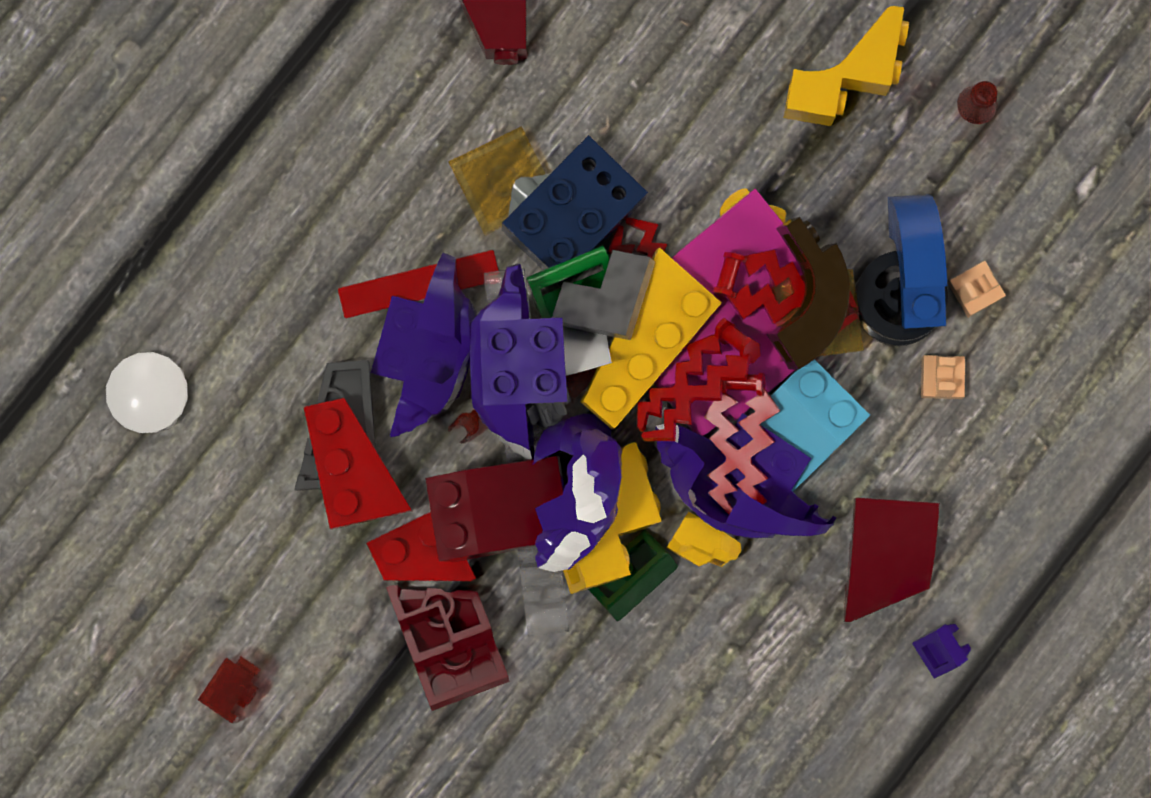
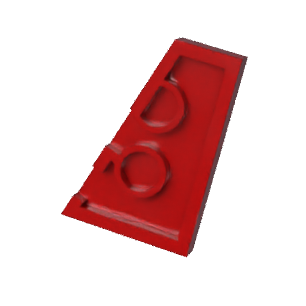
M345 398L304 407L329 528L331 530L413 512Z

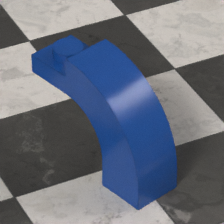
M929 194L888 197L889 238L895 243L899 261L902 327L907 329L946 326L945 287L948 286L942 226L935 200Z

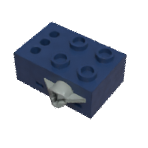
M588 135L551 174L520 177L515 181L512 187L509 214L502 222V231L542 270H545L600 247L645 201L648 192ZM568 278L557 282V284L561 287Z

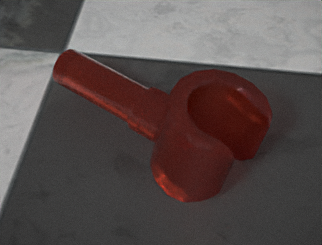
M472 410L470 413H461L448 427V432L456 425H461L466 429L467 435L460 442L461 444L468 442L479 429V421L481 419L476 410Z

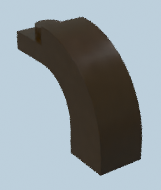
M800 217L789 219L776 229L802 269L805 280L804 298L797 312L789 320L767 334L788 369H801L822 354L832 343L846 317L850 297L848 270L837 243L828 244L820 248L817 244L820 242V237L815 228L807 220L803 222Z

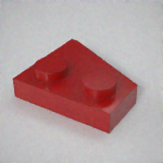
M431 512L366 543L384 581L471 582L476 579L467 560L458 562L439 561Z

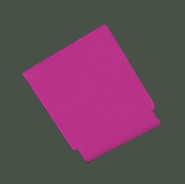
M753 189L671 258L722 302L686 345L715 334L716 325L723 318H726L735 324L739 331L760 344L761 356L754 363L749 364L748 374L765 373V389L767 392H770L795 369H788L767 334L789 320L799 308H794L776 324H772L763 305L748 317L742 319L727 297L714 294L713 292L714 287L717 286L723 266L724 252H733L745 256L775 249L779 266L782 267L793 261L805 283L800 265L776 229L783 222L759 192ZM744 263L740 264L733 288L734 292L739 291L744 285L748 284L752 296L765 284L769 283L778 303L793 293L788 278L774 287L765 265L748 277ZM849 305L846 316L851 313H855L854 310L849 307ZM720 343L722 355L703 354L704 375H688L689 385H707V365L728 366L725 355L740 356V352L730 344L724 345ZM687 346L681 350L654 382L657 388H671L675 385L676 363L690 361ZM728 390V394L737 400L738 403L722 413L731 421H736L742 413L744 414L751 408L745 403L757 396L756 391ZM668 401L676 409V401ZM694 401L691 404L692 425L688 426L693 432L701 436L706 435L716 427L704 418L713 401Z

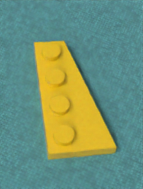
M661 248L656 249L652 257L655 265L631 340L613 338L609 346L612 363L597 368L581 400L583 405L611 429H615L722 303Z

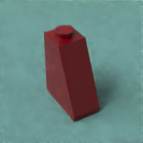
M459 0L486 59H494V63L499 65H513L518 63V59H527V0Z

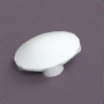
M155 352L136 353L123 359L111 372L106 385V402L112 416L123 427L138 433H156L173 427L182 414L188 399L187 381L183 370L169 357Z

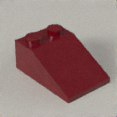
M560 457L543 458L533 464L534 460L462 470L425 478L439 561L458 562L536 547L537 536L542 533L543 529L535 508L563 495L565 488Z

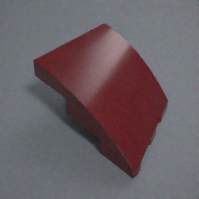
M854 498L852 540L849 544L848 581L845 585L843 622H852L930 588L936 551L940 503Z
M398 585L386 587L431 711L510 682L478 592L463 590L445 592L437 588H427L426 590L401 589Z

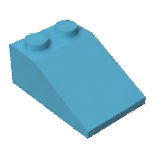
M814 359L793 373L771 395L781 411L760 425L811 458L791 490L793 492L870 414Z

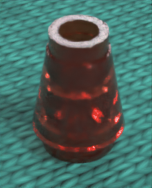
M981 81L966 87L960 93L957 100V108L963 119L972 124H983L994 117L998 107V93L995 85L988 81ZM977 95H980V97H983L986 101L980 100Z

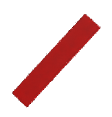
M493 250L456 259L458 285L461 290L501 279ZM437 264L338 288L344 317L350 318L389 308L392 296L411 301L425 299Z

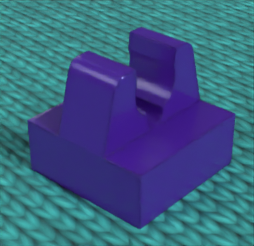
M944 624L912 643L934 679L968 661L967 655L971 651V647L969 644L960 647L953 636V633L959 630L956 624Z

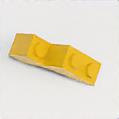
M888 7L849 55L838 65L821 71L794 69L790 78L783 118L832 126L836 115L843 116L847 91H841L840 88L886 96L891 84L898 85L902 61L896 60L898 45H905L909 22L902 21L904 7Z
M636 442L621 448V484L617 502L618 511L613 524L589 554L569 570H563L570 594L631 575L629 570V554L626 547L621 544L619 536L643 530L662 522L660 502L657 495L652 491L647 477V461L644 455L639 452Z

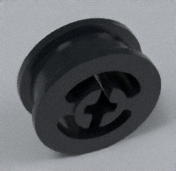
M892 251L874 259L863 271L854 289L853 298L857 305L853 310L858 315L857 321L871 338L890 346H907L924 339L935 327L904 329L900 325L884 320L874 306L880 307L882 313L889 319H893L898 313V300L891 297L898 290L899 277L892 279L883 289L875 285V281L879 277L892 272H900L897 251ZM946 286V287H945V304H946V307H947V303H948V290H947V286Z

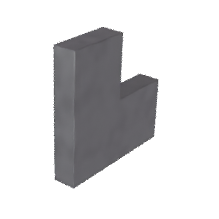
M613 250L601 288L563 282L552 318H562L564 327L631 340L655 261L651 257Z

